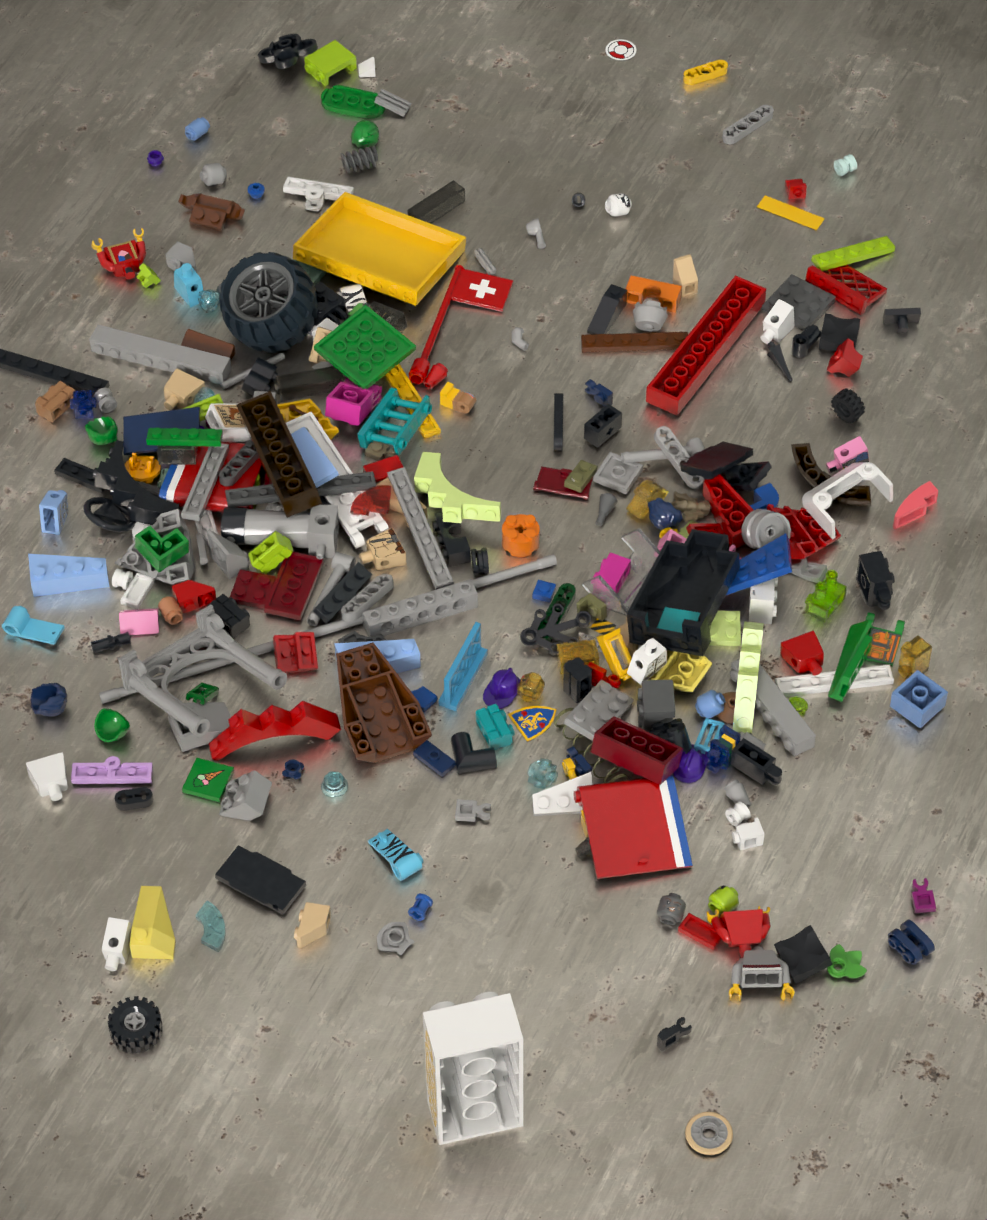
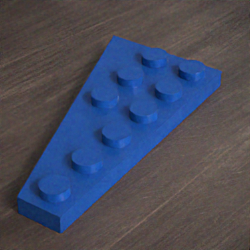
M786 533L740 559V569L726 595L792 572L790 544Z

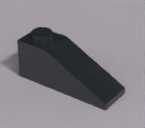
M613 284L609 286L600 301L587 329V333L607 334L627 305L626 289Z

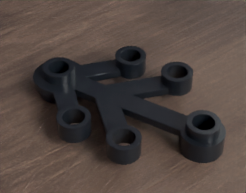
M555 604L546 627L538 630L540 622H543L546 618V612L538 609L534 614L531 627L521 632L520 640L529 647L539 645L547 649L553 656L559 654L561 650L560 645L556 642L551 643L542 637L549 636L566 644L569 650H575L578 646L577 638L568 637L560 632L574 627H588L591 622V615L586 611H580L575 619L556 624L558 617L563 614L564 607L561 604ZM555 608L560 609L561 612H556ZM537 614H542L543 617L539 618ZM583 619L586 623H581L579 620ZM531 636L533 639L529 640L526 637ZM572 641L575 643V645L572 646L569 644V642ZM556 647L558 650L553 651L551 648Z

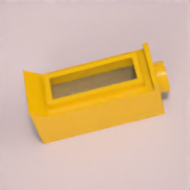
M620 628L609 630V633L599 635L596 638L612 674L619 676L622 681L632 678L627 674L632 658L622 638Z

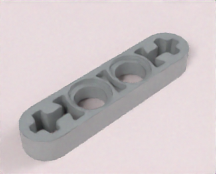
M762 105L723 131V142L729 145L735 144L773 118V107ZM751 119H756V120H758V121H757V122H751L750 120H751ZM739 127H745L746 129H745V130H740V129H738V128H739Z
M659 427L654 433L655 442L687 486L692 489H698L703 484L704 478L698 475H687L688 473L681 471L680 462H687L690 458L689 454L668 427ZM666 434V437H660L659 435ZM669 447H676L678 454H672L669 451ZM692 478H694V479H695V478H698V482H697V481H694V482H693V481H692Z
M381 574L354 596L341 608L342 619L345 622H353L359 619L363 612L368 611L394 587L392 575Z

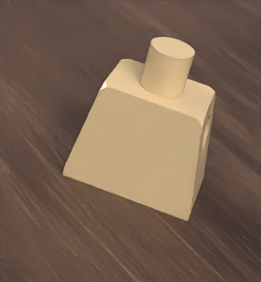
M179 369L173 372L163 389L166 400L164 406L168 410H172L175 406L183 409L196 403L206 395L204 381Z

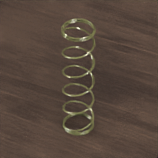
M566 708L555 717L554 725L558 728L564 727L563 736L568 740H574L573 746L575 747V740L583 737V735L578 737V735L580 734L578 733L575 738H568L564 733L565 727L567 725L564 723L561 725H557V720L560 718V716H562L564 713L568 711H573L574 709ZM593 742L586 748L585 751L577 750V752H584L583 757L585 758V753L591 750L588 748L593 744ZM600 757L595 764L589 765H594V776L597 778H605V783L606 779L616 774L619 771L620 767L616 766L613 769H611L605 777H599L595 774V767L596 765L606 760L604 759L600 761ZM618 768L613 774L609 775L614 769ZM619 774L609 782H614L620 777H626V781L629 777L626 774Z

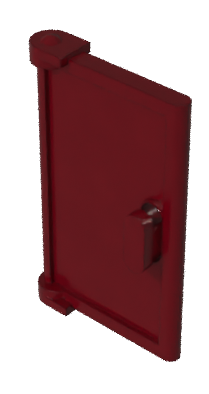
M541 466L537 481L535 480L533 491L540 490L588 500L593 477L580 493L564 487L565 480L572 470L564 468L560 470Z

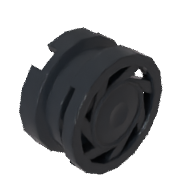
M481 548V550L471 549L473 575H479V573L489 574L487 548Z

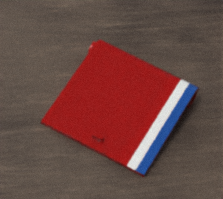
M222 442L223 444H229V452L222 469L245 444ZM194 446L176 450V453L194 452V463H171L160 489V498L179 504V507H184L209 446ZM258 458L232 486L221 485L218 476L205 510L223 512L224 508L228 507L225 490L254 487L262 467L260 459ZM253 505L240 506L238 508L253 509Z
M673 775L669 776L661 785L642 778L578 786L577 791H574L575 803H578L583 808L597 879L693 866Z

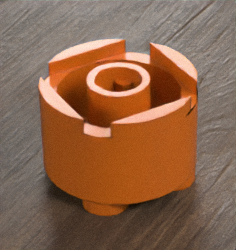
M530 514L507 516L502 525L503 549L510 552V555L518 558L532 555V552L537 551L540 544V527L536 518Z

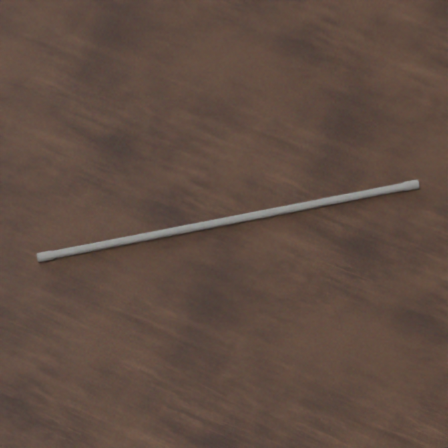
M551 554L538 558L535 561L473 579L472 582L476 589L534 570L557 565L555 555ZM363 615L353 622H345L342 619L303 632H314V637L316 638L362 624ZM273 641L247 649L257 656L274 651ZM215 658L188 666L178 671L170 682L235 662L228 659ZM123 686L100 692L99 696L102 704L137 693V691L133 688L126 691Z

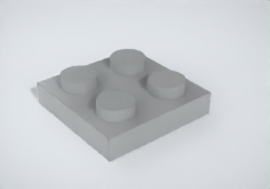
M610 452L594 475L593 482L627 495L642 472L643 465L637 462L622 464L621 456Z

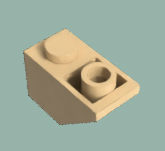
M690 254L674 259L673 284L682 286L681 298L698 293V278Z
M305 903L304 910L301 909L299 913L300 925L295 928L294 939H297L298 948H303L327 934L331 919L330 906Z

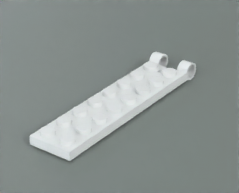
M312 412L286 422L291 434L302 427L307 429L338 471V476L353 474ZM365 491L324 496L328 505H338L339 522L356 549L365 545L364 538L359 531L372 525L375 526L378 534L389 529L386 521L382 518Z

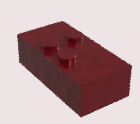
M615 716L595 732L591 753L659 785L679 768L683 752L682 747Z

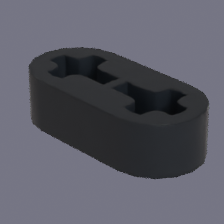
M147 787L121 790L115 795V804L120 810L146 808L153 803V793Z

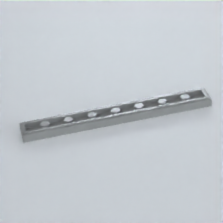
M405 467L387 472L389 481L435 590L453 585L452 576Z

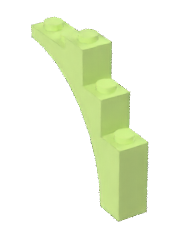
M422 452L414 476L415 492L428 494L429 507L442 508L443 522L462 523L463 519L500 522L501 502L484 500L460 491L443 475L441 471V453Z
M744 621L732 729L734 732L742 731L746 733L747 731L752 733L764 623Z

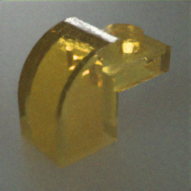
M645 480L634 490L635 496L626 509L643 520L649 511L648 503L656 500V498L664 500L669 491L653 480Z

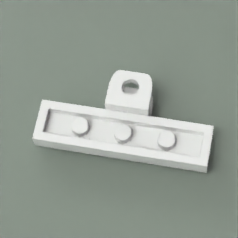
M287 177L283 186V192L304 195L307 199L305 203L306 210L318 212L325 203L324 199L336 201L344 192L353 195L354 187Z

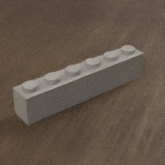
M740 659L731 662L730 676L734 682L738 680ZM759 664L755 709L759 710L763 720L770 724L774 734L780 737L786 750L790 751L794 757L813 748L816 735Z

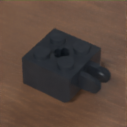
M322 282L316 284L314 287L317 293L318 313L317 318L314 319V325L317 326L325 318L340 325L339 319L342 321L348 319L345 298Z
M882 551L859 555L856 580L866 605L870 607L879 606L883 610L890 608L891 595H893L892 584L895 582L893 572L889 571L887 558H884Z

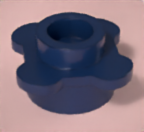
M295 759L285 762V770L282 771V775L286 778L300 779L304 764Z

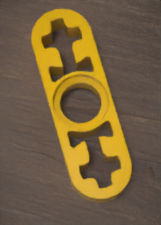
M716 60L684 71L683 81L687 85H695L727 74L728 63L725 60ZM703 71H708V72H710V73L704 74V73H702V72H703Z

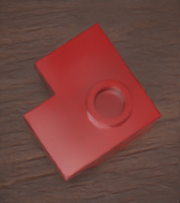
M848 338L837 347L834 355L830 357L827 371L832 374L840 372L850 377L860 369L863 356L855 350L852 340Z

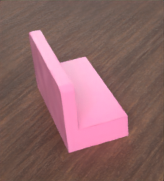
M159 608L120 610V634L126 632L129 635L159 633Z

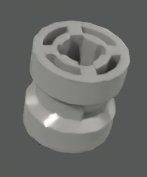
M101 388L95 392L94 398L101 412L110 413L116 409L117 402L109 388Z

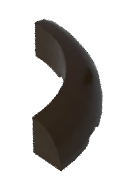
M810 443L791 444L795 463L801 475L811 487L815 488L831 477L818 467L813 457ZM855 485L833 500L853 506H871L870 486Z

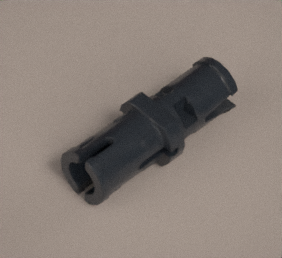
M128 632L114 637L107 635V638L91 641L93 653L108 649L115 650L116 646L131 644V639Z

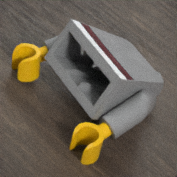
M756 946L752 950H746L744 958H740L732 968L731 984L733 987L729 990L730 1001L734 993L739 994L738 999L739 1001L741 1000L742 993L739 985L742 988L782 987L783 985V990L780 994L781 999L785 1000V992L791 995L792 1000L795 991L789 986V983H791L789 966L782 959L778 958L773 950H764L761 946Z

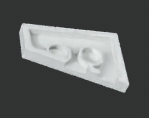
M591 772L533 794L534 816L581 813L583 808L578 803H575L574 791H577L578 786L592 785Z

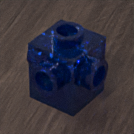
M92 390L73 391V398L70 399V408L74 409L75 419L94 418V408H97L96 397L92 396Z

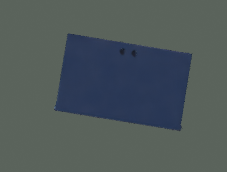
M200 407L124 416V456L132 455V453L140 454L194 447L147 445L146 438L149 428L200 429Z

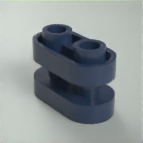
M909 919L900 925L901 930L895 928L888 933L889 945L896 949L907 963L915 965L922 960V954L928 956L935 950L932 940Z

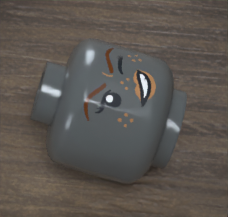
M676 893L662 896L657 909L660 921L667 925H675L681 922L686 904L681 899V896Z

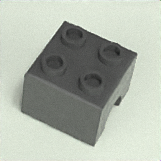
M673 680L642 681V688H638V728L649 732L652 730L654 723L663 722L664 724L671 722L675 718Z

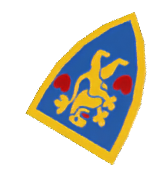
M529 706L515 710L507 715L528 742L543 734L550 727L555 718L556 709L546 706Z

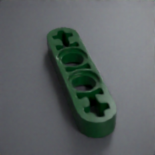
M564 583L559 587L546 611V618L543 622H540L538 630L546 627L547 620L550 618L555 604H563L565 606L563 614L558 617L556 624L563 622L576 597L574 585ZM555 608L556 612H561L560 609ZM549 636L542 637L549 642L553 641V638Z

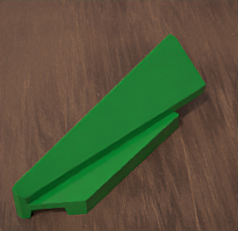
M866 620L850 626L828 697L843 702L871 651L873 637L870 636L873 626L872 620Z

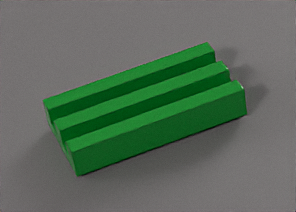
M202 682L186 694V700L189 701L193 698V702L197 703L200 701V704L204 705L218 695L219 688Z

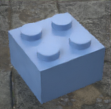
M917 670L892 692L890 707L921 728L945 707L948 691Z

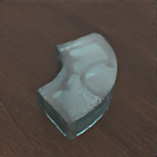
M206 901L195 915L196 920L204 928L201 943L219 952L225 941V923L217 907L211 902Z

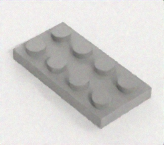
M600 680L566 717L564 724L593 741L595 732L613 716L620 719L632 706L634 699L612 687L609 683Z

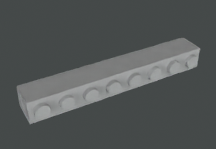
M97 325L89 339L91 352L164 371L174 372L176 369H179L198 379L221 384L226 381L232 370L229 357L102 325Z

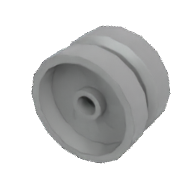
M756 509L746 516L742 524L743 540L748 547L755 550L785 533L790 539L791 527L789 521L784 515L774 511Z

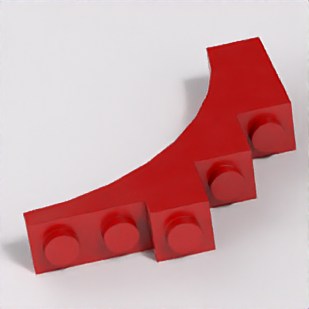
M303 700L291 711L271 705L260 715H256L240 709L228 719L230 726L209 743L212 759L219 761L229 753L259 740L286 735H305L329 740L341 730L336 713Z

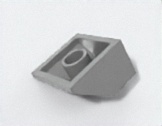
M207 531L209 554L229 579L237 576L240 569L246 571L249 569V556L245 551H242L238 545L215 532Z

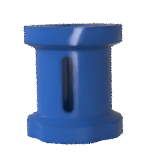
M419 893L415 897L416 902L413 907L409 908L408 914L413 919L422 921L426 917L425 913L428 908L433 905V900L429 896Z

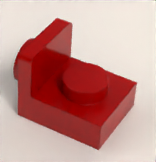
M802 179L785 180L789 199L806 198L807 185L803 183Z

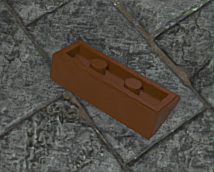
M191 329L186 331L181 346L229 357L230 360L236 354L233 344Z

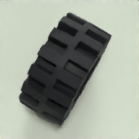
M842 389L831 400V406L834 408L833 411L843 421L845 420L846 423L855 422L865 413L863 401L851 389Z

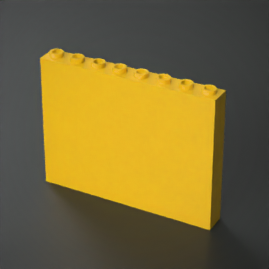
M344 192L293 245V259L416 306L464 253L466 237Z

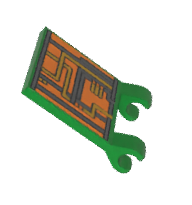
M868 612L866 620H872L874 624L875 614ZM897 621L895 632L872 626V633L870 635L873 637L872 648L866 661L882 665L890 664V667H893L904 631L905 621Z

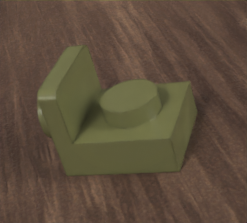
M591 593L582 597L576 604L577 614L580 611H586L601 621L607 617L606 604Z

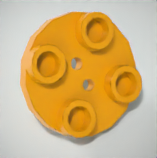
M132 453V457L125 463L126 470L135 481H143L148 484L152 483L161 471V465L154 456H137V453Z

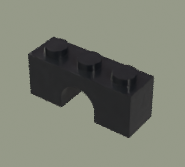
M442 511L434 513L435 521H432L433 530L438 533L437 542L443 548L441 552L444 560H447L449 567L470 563L471 550L466 536L453 537L461 534V523L443 522Z

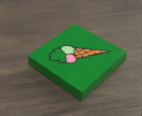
M196 758L183 785L182 792L220 802L225 793L226 786L234 773V767Z

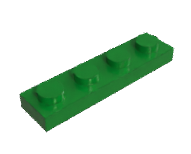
M149 428L146 442L147 445L221 447L223 431L222 429Z

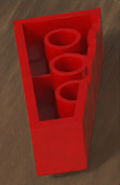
M720 474L715 476L714 479L704 480L703 497L705 500H708L710 510L716 522L720 523L725 535H728L730 546L733 544L737 549L746 544L742 537V524L746 516L754 510Z

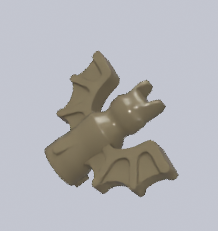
M674 491L673 497L675 501L671 502L676 510H680L683 513L685 522L689 520L697 522L698 518L708 516L710 511L708 500L697 502L698 498H691L687 493L680 494Z

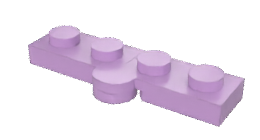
M115 756L108 757L105 763H73L71 782L72 784L152 783L153 764H121L120 759Z

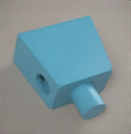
M185 263L174 271V288L191 308L206 301L202 280L192 268V265Z

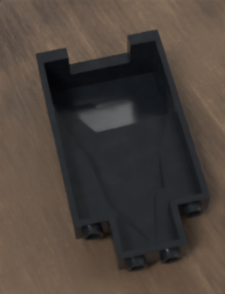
M692 529L685 543L666 540L627 612L630 643L644 645L647 640L654 638L666 650L704 656L711 642V623L740 569L739 553L729 551L728 535ZM665 607L700 613L698 621L684 619L682 623L683 633L657 628Z

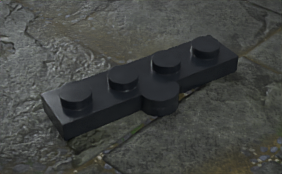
M358 562L314 608L313 612L327 624L345 604L357 595L356 592L373 574Z

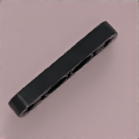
M554 393V451H563V393Z

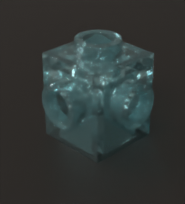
M544 758L533 762L528 769V782L542 789L549 787L557 780V765L552 764L551 760Z

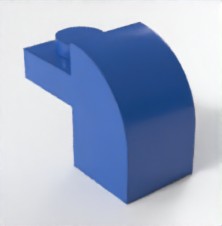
M771 483L755 489L754 504L750 505L753 510L767 509V505L772 504L774 508H778L779 494Z

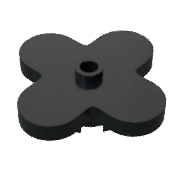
M288 34L279 37V41L276 43L272 41L269 47L262 49L258 53V57L261 63L275 62L277 68L285 69L295 65L298 57L314 53L318 46L315 39L301 40L298 34Z

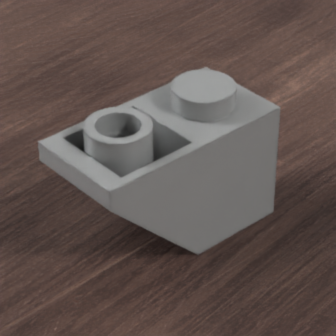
M177 241L165 254L167 266L176 270L183 264L189 263L197 273L192 248Z

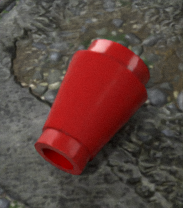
M441 363L433 365L424 381L425 387L432 390L433 387L447 377L448 369Z

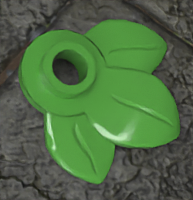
M840 944L831 949L829 955L833 965L827 967L828 973L836 978L846 976L854 979L862 977L867 972V969L860 965L862 951L845 952Z

